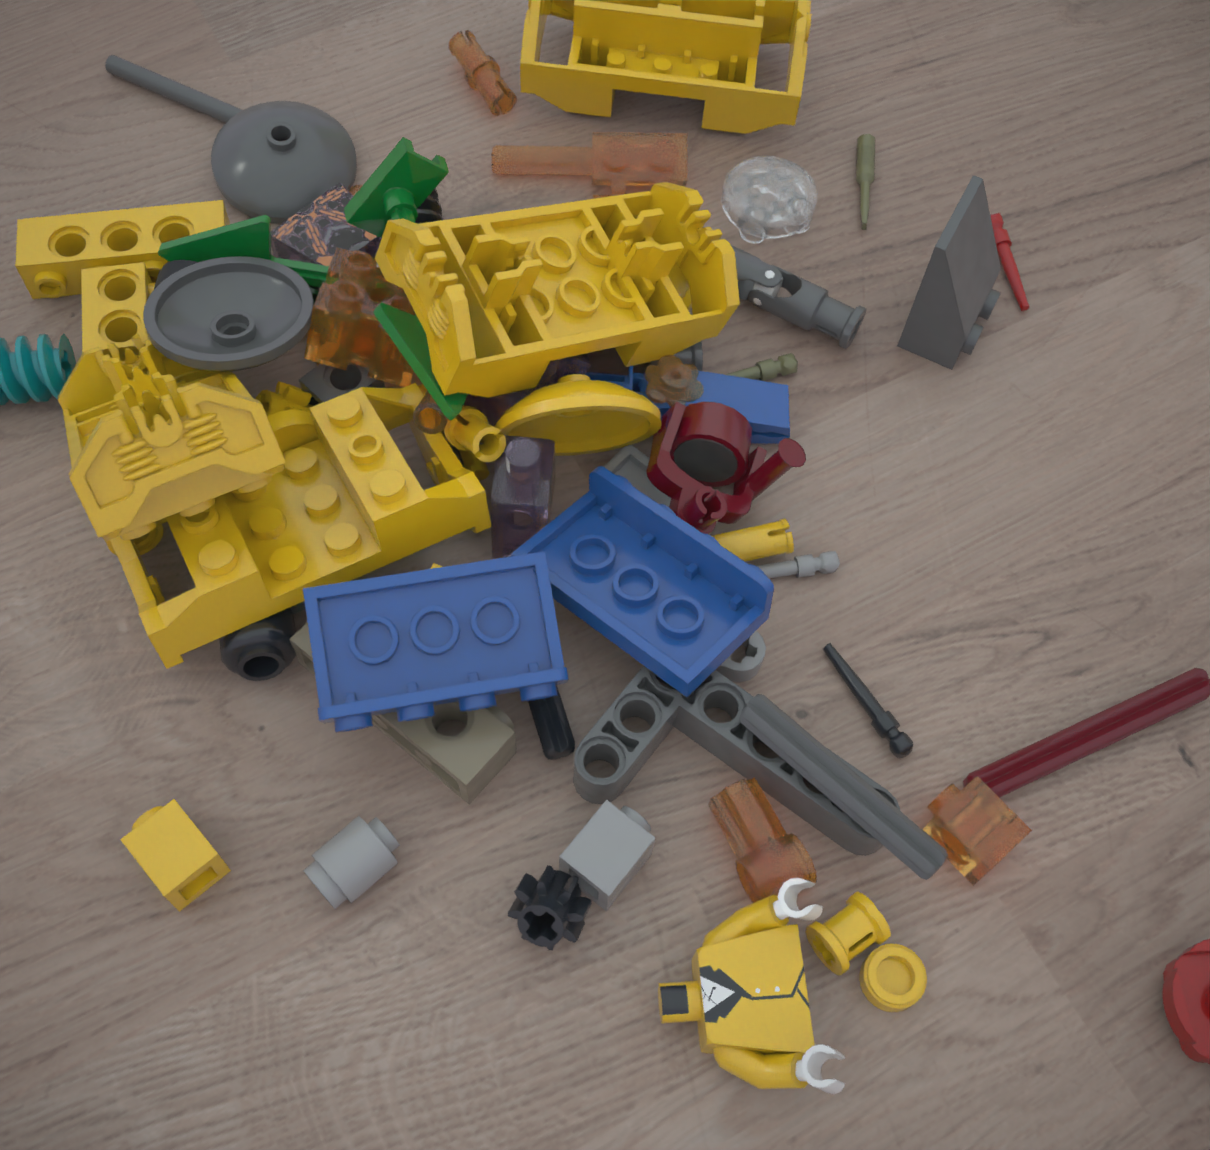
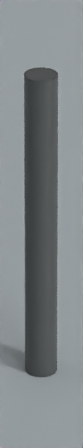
M110 55L106 60L105 68L108 73L226 123L234 115L242 111L240 108L118 56Z

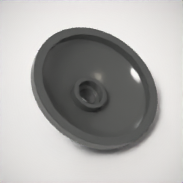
M294 101L260 103L237 113L220 129L214 140L211 152L214 179L223 196L235 208L253 218L267 215L271 218V223L291 224L296 219H298L296 223L304 222L305 217H310L313 220V217L305 215L314 211L315 214L323 216L325 213L319 212V210L324 209L323 211L326 212L333 210L328 203L334 201L341 203L343 199L341 197L349 194L357 171L355 147L345 128L323 110ZM344 188L346 189L345 191H343V192H341V193H339V194H337V195H334L336 192H338V191H340V190H342V189H344ZM337 190L336 192L329 195H333L332 198L320 204L321 201L327 198L326 196L329 192ZM341 194V196H340L339 198H337V199L334 200V201H331V199H333V198H335V197H337L338 195ZM311 203V206L307 211L298 213L300 210H302ZM293 215H300L294 216L291 221H288V219L291 218Z
M223 257L187 266L163 280L148 297L144 306L143 320L150 342L167 358L199 370L233 372L269 363L281 357L298 344L311 327L314 318V304L308 284L292 269L280 263L262 258Z

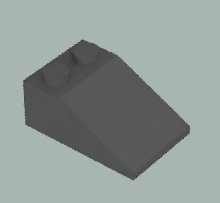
M973 175L936 243L897 345L902 349L951 370L961 351L971 355L984 328L975 323L978 317L986 320L989 319L1001 292L992 289L1001 271L982 178Z

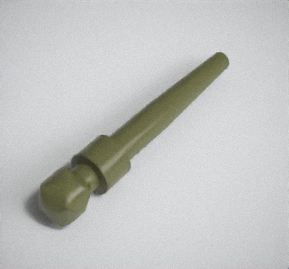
M793 353L778 356V361H773L770 358L756 362V366L724 375L767 381L776 378L778 373H781L783 376L796 373L798 361Z

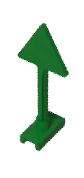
M402 137L344 207L347 223L380 238L383 236L388 220L404 218L416 223L418 207L449 173L445 158L436 155L430 160L414 152L412 141ZM380 303L373 311L374 315L445 417L453 420L461 412L468 394L459 392L444 396L432 372L427 335L416 313L414 316L385 303Z
M261 215L162 243L158 251L159 256L169 262L174 260L202 262L210 259L238 256L262 258L280 263L292 269L309 286L409 302L403 288L386 281L383 275L274 257L271 254V218L267 215Z

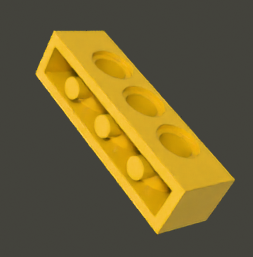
M223 200L17 219L15 267L32 299L81 295V269L145 262L152 283H155L160 270L169 262L158 254L162 243L230 224Z

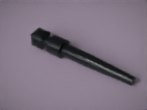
M831 643L827 644L823 651L853 695L873 720L871 722L873 728L881 738L886 737L888 739L889 749L894 756L900 759L909 755L913 750L911 738L905 732L898 730L900 724L892 713L882 708L867 686Z

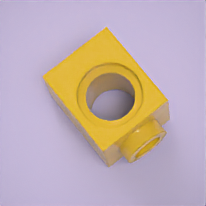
M175 799L165 806H156L143 813L134 822L132 831L120 839L162 895L179 912L231 871Z

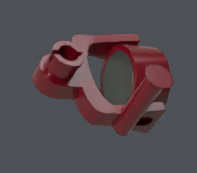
M676 401L661 417V427L653 435L650 459L646 472L650 482L659 491L671 498L669 508L676 516L701 533L710 534L714 530L716 522L733 524L739 521L749 512L751 503L755 498L792 467L803 466L806 461V454L798 442L790 438H784L778 445V451L764 462L767 450L758 446L749 454L752 441V427L746 417L736 409L715 402L704 401L685 406ZM734 483L733 495L712 489V487L727 486Z

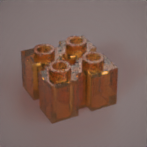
M336 247L327 271L326 282L322 283L313 306L311 327L308 333L304 359L342 370H347L349 363L369 368L367 377L406 387L411 384L414 371L378 321L373 311L380 303H385L414 316L415 312L403 288L386 281L380 268L377 267L375 258L369 254Z

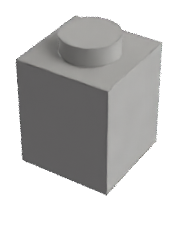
M606 800L559 856V871L566 872L571 876L576 875L579 878L578 884L581 891L607 911L652 855L656 838L649 833L651 826L639 813L627 806L618 809Z

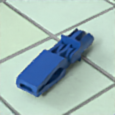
M629 366L628 375L573 371L572 373L587 375L590 377V380L615 383L643 395L659 408L661 417L676 401L685 406L704 401L715 402L734 408L746 417L752 427L751 443L779 444L784 438L790 437L788 385L704 371L690 372L688 374V383H673L661 375L633 373V366Z

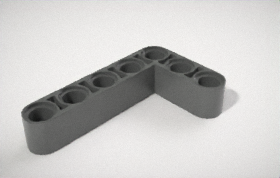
M643 665L579 743L575 751L573 783L576 792L584 800L592 804H603L606 800L612 802L621 795L675 727L845 850L855 855L867 856L876 853L883 846L824 794H816L810 791L804 784L803 776L781 757L774 759L765 758L754 749V743L763 741L745 727L739 719L742 709L753 696L716 670L688 697H685L676 689L662 686L657 680L659 677ZM711 708H720L730 715L732 721L716 723L710 720L704 711ZM639 717L644 719L651 728L642 733H635L627 730L622 725V722L627 718ZM832 752L900 810L896 798L887 789ZM601 760L610 763L616 772L607 778H596L590 775L585 770V767L590 762Z

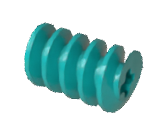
M39 334L37 350L32 349L26 336H17L15 352H11L5 338H0V405H5L9 400L15 404H24L31 398L36 402H47L52 396L58 399L60 391L76 365L73 348L65 334L60 337L59 348L53 347L52 341L47 334Z

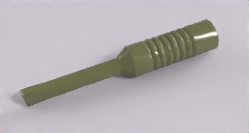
M863 134L857 139L856 182L860 185L862 230L867 228L870 185L875 180V137L871 134Z

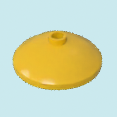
M572 374L559 378L556 384L535 390L506 410L495 425V427L501 430L499 433L504 434L506 447L512 441V451L553 456L555 448V456H571L610 451L641 442L654 435L660 429L661 415L659 408L643 395L615 383L590 380L589 376L583 374Z

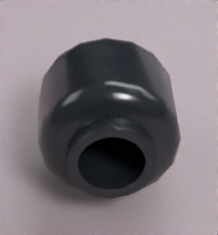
M287 608L219 638L221 660L230 671L252 681H264L279 675L296 657L295 650L290 642V638L296 633L292 610Z

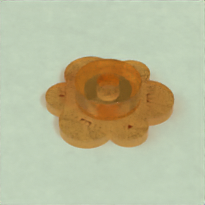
M673 355L661 357L657 366L651 365L645 371V379L649 382L646 394L650 400L656 403L667 402L672 407L677 401L685 405L686 401L692 402L699 399L703 395L704 388L702 383L696 379L699 374L697 368L690 364L684 365L679 358Z

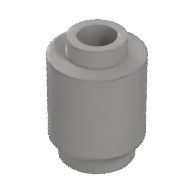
M357 816L311 855L315 861L305 868L303 872L331 906L336 909L347 899L352 904L397 865L398 862L391 852L400 845L377 817L367 824L360 816Z

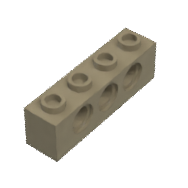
M307 622L290 638V642L295 650L298 662L315 676ZM458 701L434 705L435 716L406 722H398L397 712L372 716L375 727L469 805L516 754L514 723L497 706L460 712ZM448 720H458L466 725L461 733L454 736H444L437 732L438 727Z

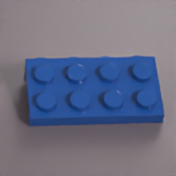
M598 466L589 474V491L511 553V556L545 551L553 599L685 697H688L769 619L774 585L760 568L746 563L722 547L714 537L701 533L676 516L668 506L658 504L633 487L626 478L615 475L603 466Z
M545 551L303 588L320 708H317L319 721L324 724L334 722L335 732H347L373 727V715L397 712L398 722L435 716L434 705L457 701L459 702L460 712L497 706L495 695L520 691L521 702L557 696L556 685L565 684L569 680L567 667L564 666Z

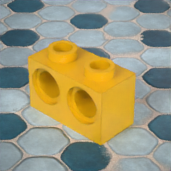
M145 262L81 269L82 353L101 347L103 354H109L110 358H112L107 345L115 343L119 356L124 361V350L126 348L132 349L135 355H139V350L132 341V336L139 334L143 345L146 346L144 341L148 340V337L145 333L143 312L146 301L154 290L155 283H152Z

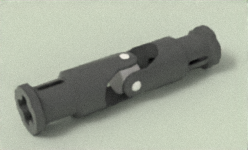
M732 246L735 251L740 299L748 300L755 306L807 331L814 328L839 340V346L847 349L863 322L866 308L862 306L852 308L829 297L828 290L777 266L769 265L758 257ZM783 287L792 296L778 297L777 294L780 288Z

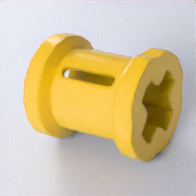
M858 891L846 900L847 906L822 924L817 921L811 923L805 930L807 939L818 958L831 972L838 976L843 975L849 970V961L873 943L881 945L891 937L890 928L882 913L867 896Z

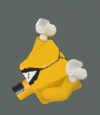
M801 878L789 879L781 886L778 896L771 895L740 908L708 932L704 937L702 947L696 949L691 960L693 981L658 983L659 1014L662 1024L697 1021L701 1052L714 1054V1058L720 1068L758 1089L805 1088L809 1083L824 1092L836 1094L843 1090L845 1083L835 1079L822 1080L821 1067L828 1059L842 1060L845 1059V1056L829 1046L815 1045L798 924L787 925L789 916L810 921L817 919L822 913V906L817 904L807 906L801 911L799 910L796 902L797 895L803 889L811 888L815 885L814 882Z

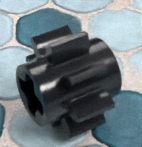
M547 865L538 880L532 875L525 873L514 891L517 897L508 911L509 917L518 919L517 924L523 940H527L537 946L547 947L548 950H553L562 937L573 943L578 940L585 925L584 919L592 904V900L581 897V888L578 884L579 878L576 875L571 876L566 872L554 870L549 865Z

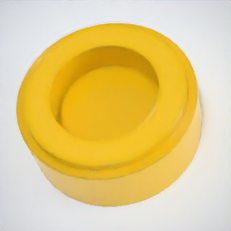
M885 944L877 947L865 958L860 968L859 981L863 994L871 1004L886 1012H900L914 1005L922 997L927 985V974L923 962L911 949L900 944Z

